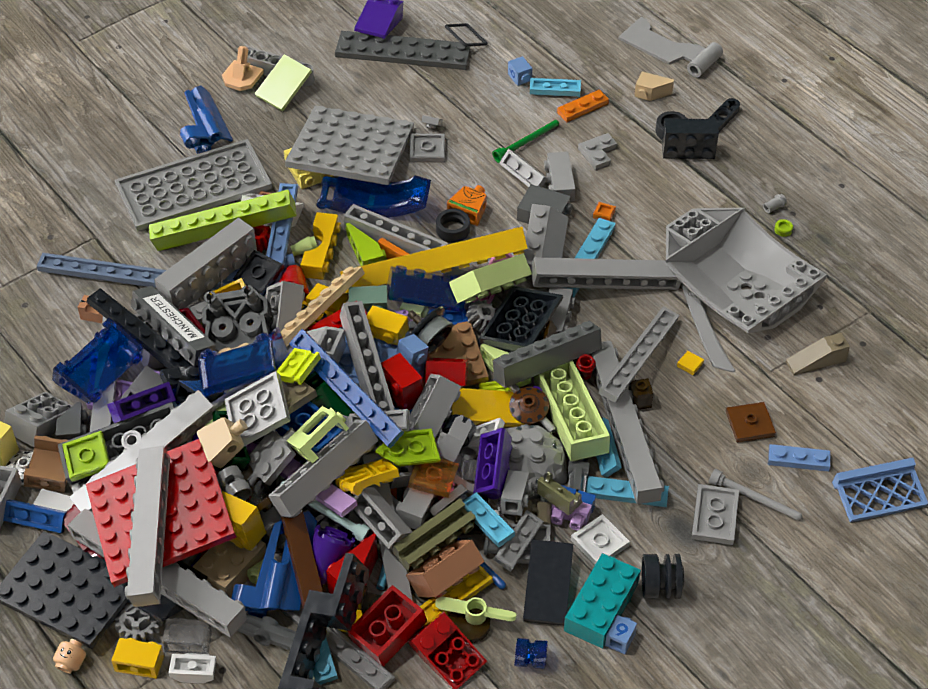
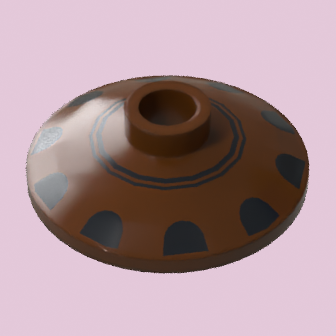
M525 387L515 392L511 397L509 403L510 412L517 421L524 424H534L544 419L547 415L549 400L543 391L534 387ZM532 401L531 404H526L525 402Z

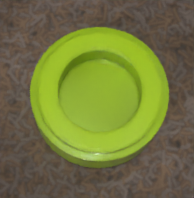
M785 219L778 220L775 223L774 231L781 237L790 236L793 231V224Z

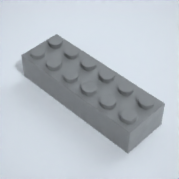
M238 217L155 278L156 289L178 310L186 308L220 281L226 279L236 269H239L254 250L257 251L254 228Z

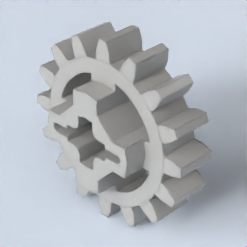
M126 604L124 610L115 619V628L120 638L142 639V642H146L147 637L154 639L153 633H159V626L163 625L162 622L154 619L132 604Z

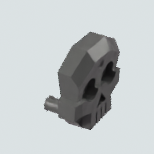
M245 285L241 290L217 294L211 291V294L207 292L204 295V300L208 304L202 309V323L206 327L205 335L216 344V356L224 348H236L243 343H256L259 351L263 345L272 340L269 323L272 320V307L268 299L260 295L251 285H248V288Z

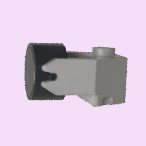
M458 414L451 415L448 418L436 442L441 461L433 464L440 465L447 471H450L452 465L457 466L462 456L458 454L461 447L468 446L476 432V425L471 419Z

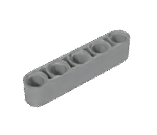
M247 47V62L252 66L262 68L264 75H269L282 58L280 55ZM297 61L312 71L302 86L312 85L314 83L313 66Z

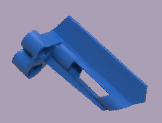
M201 85L196 86L191 91L186 90L184 93L196 125H187L180 130V136L184 145L189 149L194 148L196 153L200 154L210 151L211 146L220 139L232 142L233 139L210 92Z
M306 511L303 514L312 546L317 520L309 511ZM282 520L274 523L256 587L244 584L234 585L231 599L242 602L245 606V611H248V614L255 617H266L267 611L300 610L301 598L287 540H285L281 562L274 559L278 536L285 533Z

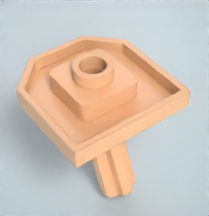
M245 46L238 48L237 61L234 60L222 74L225 86L238 91L251 89L264 73L262 68L252 66L247 62L248 48Z

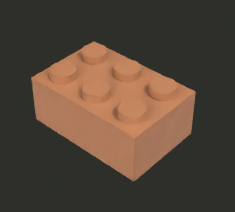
M458 540L452 545L444 547L437 556L427 559L417 570L413 569L406 574V577L418 597L439 598L447 593L446 589L451 585L456 586L460 584L465 575L478 571L480 569L479 565L485 561L473 540Z

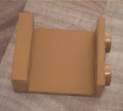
M35 435L34 451L29 468H25L24 486L65 493L68 481L65 478L57 444L68 440Z

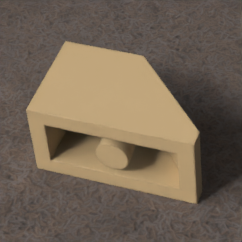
M641 72L635 86V97L652 101L672 95L674 79Z

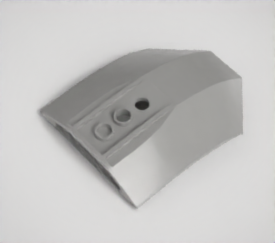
M745 208L691 209L666 226V264L677 278L706 305L747 333L776 328L801 310L827 278L826 273L802 260L770 236L745 211ZM743 286H749V287H751L750 290H749V289H744V290H742L741 288H742Z

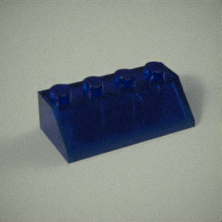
M401 265L391 266L387 282L389 300L433 308L444 307L446 310L463 312L465 301L457 303L449 284L450 281L460 277L458 275H451L449 277L444 276L440 272H433L432 274L422 269L409 270Z

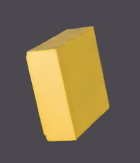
M687 351L677 362V367L694 375L703 365L704 359Z

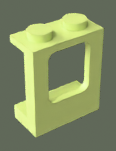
M322 406L287 442L301 457L313 464L318 459V456L311 448L335 425L345 431L349 428L345 424L346 419L342 414L336 413L332 408L328 410ZM325 416L327 417L311 434L307 435L315 425Z

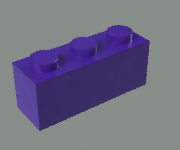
M166 382L109 403L107 407L113 422L116 423L173 402L176 399L170 383Z

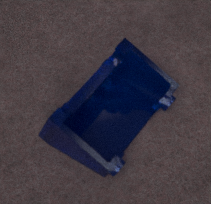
M110 318L102 323V326L105 328L100 332L97 331L94 339L72 359L64 361V364L59 362L53 368L52 381L87 404L98 402L102 397V393L133 364L137 365L143 359L144 347Z

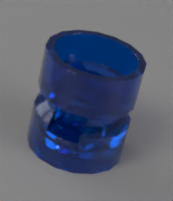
M517 638L514 666L527 668L528 665H532L535 669L545 670L548 641L535 640L532 643L530 639Z

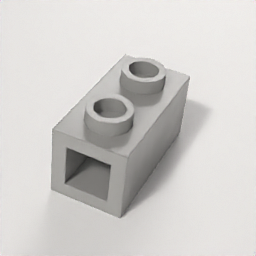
M508 470L501 496V513L522 516L524 507H528V493L532 492L533 482L529 481V472Z

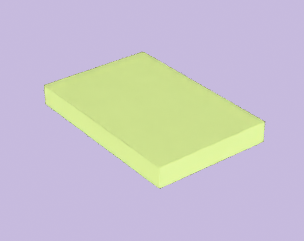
M284 54L255 92V95L283 112L312 71Z

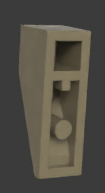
M842 333L830 335L786 359V363L793 375L802 374L846 362L850 346Z

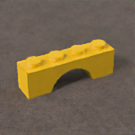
M316 213L313 222L314 237L322 243L313 250L304 251L300 267L304 271L305 278L323 280L325 273L329 272V259L332 260L333 246L337 245V233L341 231V222L338 221L337 214Z

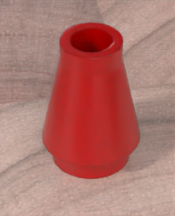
M587 354L580 356L576 362L582 379L587 380L591 378L596 366L594 358Z

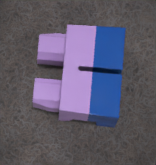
M563 486L574 495L576 494V489ZM578 490L582 495V504L570 515H567L552 504L551 522L556 525H562L565 519L570 521L569 527L571 529L580 530L583 525H587L589 516L593 513L596 495Z

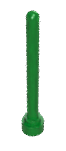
M554 120L506 148H497L492 152L494 160L500 163L508 149L512 151L517 150L557 127L559 121Z

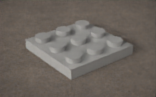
M277 371L224 399L228 420L235 423L242 419L248 427L246 431L240 434L244 446L291 421L281 376Z

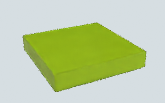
M102 431L62 444L69 477L72 482L99 473L110 462Z

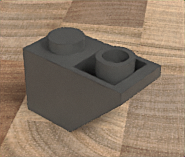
M81 402L74 404L57 419V439L71 440L87 434V427L84 425V421L88 420L87 410H83Z

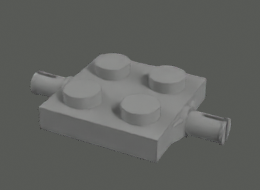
M290 427L283 437L277 431H271L264 436L250 453L251 461L249 465L252 467L253 474L247 480L249 486L253 487L259 478L270 486L293 459L296 453L287 442L296 432L293 428Z

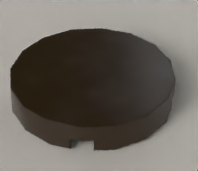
M478 608L471 609L469 612L472 614H480L483 611ZM450 612L448 616L471 643L484 639L490 631V617H486V620L480 625H472L465 619V614Z

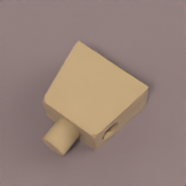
M225 417L220 418L197 431L208 462L211 461L214 466L221 469L243 448L244 443L240 434L246 431L248 427L242 419L234 423Z

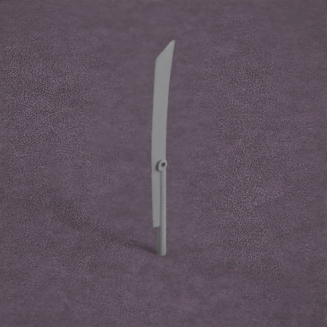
M681 282L691 315L712 366L729 372H735L713 331L701 299Z

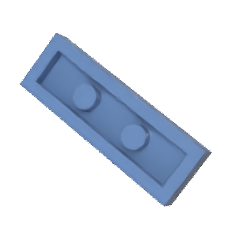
M770 444L768 465L829 472L830 451Z

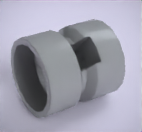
M229 466L217 474L222 491L244 501L251 496L252 489L237 466Z

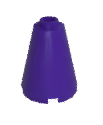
M317 525L314 530L312 550L321 587H323V585H328L326 570L333 562L339 561L348 550L353 548L355 538L352 537L350 540L347 538L348 534L346 532L329 526H325V529H319L321 525Z

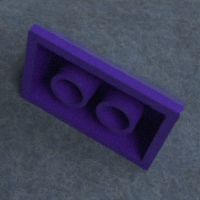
M499 428L480 436L473 494L477 492L480 496L493 500L499 499L502 496L508 470H510L509 458L512 452V436L504 428Z

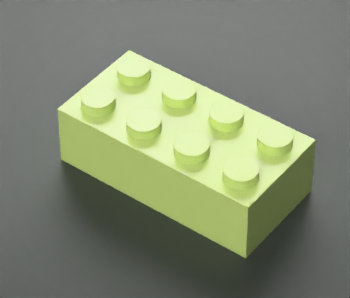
M523 253L472 270L450 281L449 284L457 303L465 301L468 304L477 300L476 297L482 299L489 296V292L491 295L501 292V288L505 291L512 288L514 283L516 285L527 281L525 277L532 275V272Z

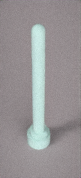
M316 499L312 503L307 504L352 531L355 539L360 542L368 536L371 530L365 524H355L345 517H340Z

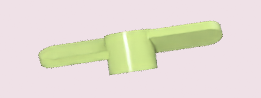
M441 596L435 602L438 609L465 614V619L472 625L482 624L486 617L506 621L516 620L515 612L487 607L485 601L478 597L464 601ZM478 608L483 612H481L480 614H472L469 611L471 609Z

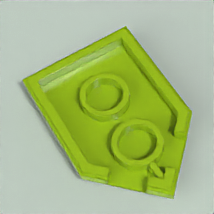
M432 428L404 431L405 433L391 448L383 443L375 450V453L398 466L441 461Z

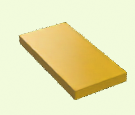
M460 388V397L456 402H453L450 408L452 410L451 415H463L471 419L475 425H481L498 418L505 422L504 427L525 425L517 421L510 412L509 403L514 394L512 391Z

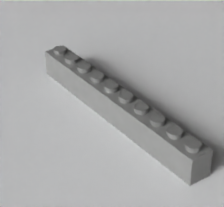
M362 301L343 303L340 319L343 329H345L346 340L360 387L383 411L395 410ZM376 435V437H377L378 440H379V441H377L376 443H377V446L379 447V446H381L384 442ZM391 462L398 468L399 477L393 478V481L389 482L390 489L410 486L414 476L412 466H398Z
M611 341L602 342L601 349L588 354L596 362L593 374L599 390L620 363L618 362L617 348L613 347ZM626 388L616 403L601 395L636 504L661 501L664 483L663 480H659L657 464L653 463V451L648 448L647 434H643L642 420L637 417L638 409L637 405L632 402V391Z
M85 508L67 526L74 539L104 557L93 512ZM177 562L162 568L161 594L230 638L248 619L242 602L232 600L223 590H216L207 580H200L189 569H182Z

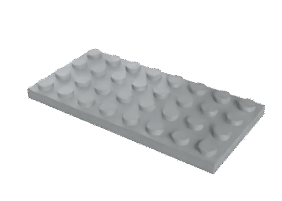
M248 139L114 180L137 231L149 228L150 224L197 213L242 199V195L257 194L260 191L273 189L272 182Z

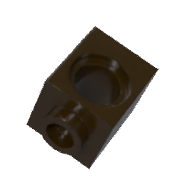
M649 378L633 380L629 384L628 389L632 391L633 404L637 405L638 410L652 408L654 393Z

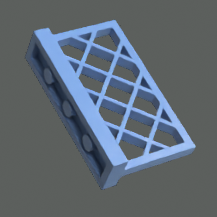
M914 458L836 473L832 483L834 489H838L850 523L928 506V501L914 469L916 466ZM911 475L913 480L912 486L900 481L902 476ZM883 480L894 482L893 490L881 485ZM871 484L876 487V490L871 494L862 489L863 485ZM897 485L908 490L906 497L894 492ZM850 487L857 491L855 497L852 498L846 495L844 488ZM878 489L889 494L887 501L875 496ZM912 492L919 496L921 502L915 503L907 498ZM859 493L870 498L867 505L856 500ZM891 496L901 500V506L895 507L888 503ZM872 500L883 505L882 510L876 511L870 508L869 505ZM855 504L864 509L863 513L853 515L852 505Z

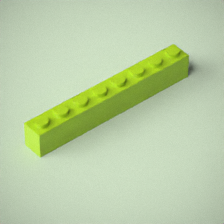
M288 189L150 224V241L157 251L211 238L238 217L251 227L296 217L295 200Z

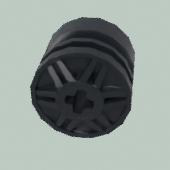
M657 554L642 555L641 581L644 599H658L660 589H664L666 599L671 598V589H673L674 598L681 599L684 587V567L680 554L673 555L672 563L670 555L665 554L661 564Z

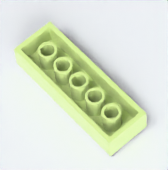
M573 360L534 376L535 386L540 387L549 400L548 414L557 428L556 431L570 461L609 453L610 435Z

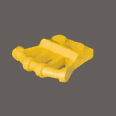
M384 458L348 467L343 476L335 479V484L344 492L350 491L354 495H360L363 489L376 484L380 487V482L388 483L393 481V478L399 477L398 468Z

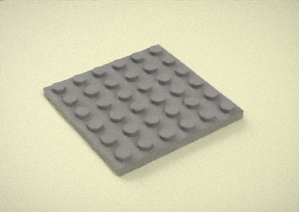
M314 106L285 160V167L389 185L410 138V134H412L414 129V122L325 108L324 106Z

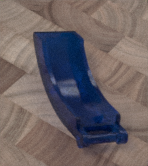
M414 175L411 179L391 182L389 185L339 176L337 179L326 176L322 179V190L316 206L319 209L328 208L346 213L355 204L386 218L404 216L426 208L431 180ZM329 187H335L332 200L327 199Z

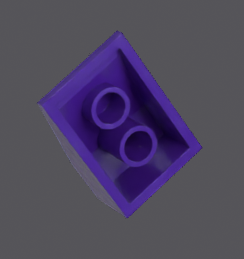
M367 0L354 27V31L385 38L403 19L404 1Z

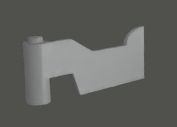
M640 17L618 37L619 40L667 64H672L681 59L689 61L687 70L695 78L700 77L723 55L721 45L712 42L706 48L698 44L673 42L651 31L650 23L643 17Z

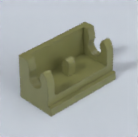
M549 471L547 472L546 479L542 476L538 479L537 493L567 515H570L582 504V495L579 492H576L574 495L554 481L553 474Z

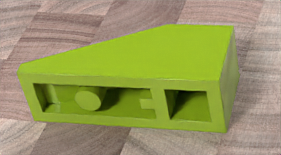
M346 223L347 238L360 266L387 260L384 249L381 250L376 241L352 224Z

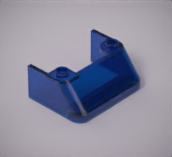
M279 327L275 328L269 335L267 333L257 335L255 337L256 340L249 345L222 353L212 352L210 348L201 352L198 364L201 388L204 395H211L249 384L277 371L289 355Z

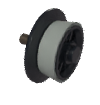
M444 307L436 308L423 319L413 310L407 315L417 324L410 335L415 334L429 347L428 354L442 345L452 331L453 324L444 318L446 312Z

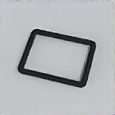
M467 23L445 25V28L465 47L486 46L488 44ZM466 26L482 43L466 44L450 27Z

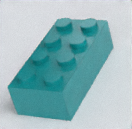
M602 553L565 616L564 631L603 649L606 643V635L617 615H622L639 585L641 570Z

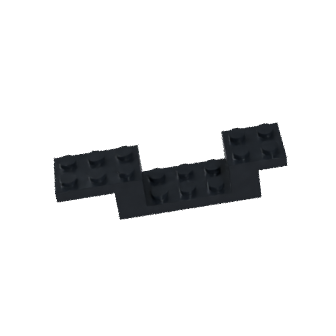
M345 554L333 594L309 590L278 689H324L313 680V670L320 658V648L327 635L326 629L329 627L351 631L352 625L356 621L358 605L363 598L364 585L369 579V570L354 554Z

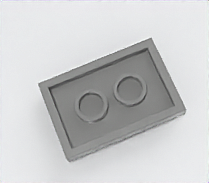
M698 484L691 539L733 545L739 490Z

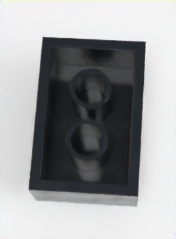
M665 118L662 137L663 158L715 159L719 136L717 119Z

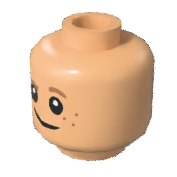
M71 639L70 642H61L53 657V661L56 663L55 667L69 674L72 671H78L86 656L85 650L81 648L83 644L74 639Z

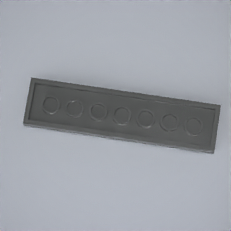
M341 31L335 50V57L466 70L471 47H465L460 42L392 35L381 38L360 32Z

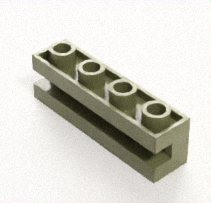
M458 499L393 546L394 556L407 572L413 568L417 570L425 563L424 560L437 556L441 552V548L445 545H452L457 541L459 535L462 533L467 534L474 528L476 517L471 511L467 512L464 509L465 503L461 499Z

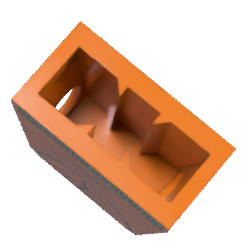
M477 185L474 189L464 186L448 200L447 209L464 211L470 218V224L478 226L487 206V195L485 194L484 187L481 185Z

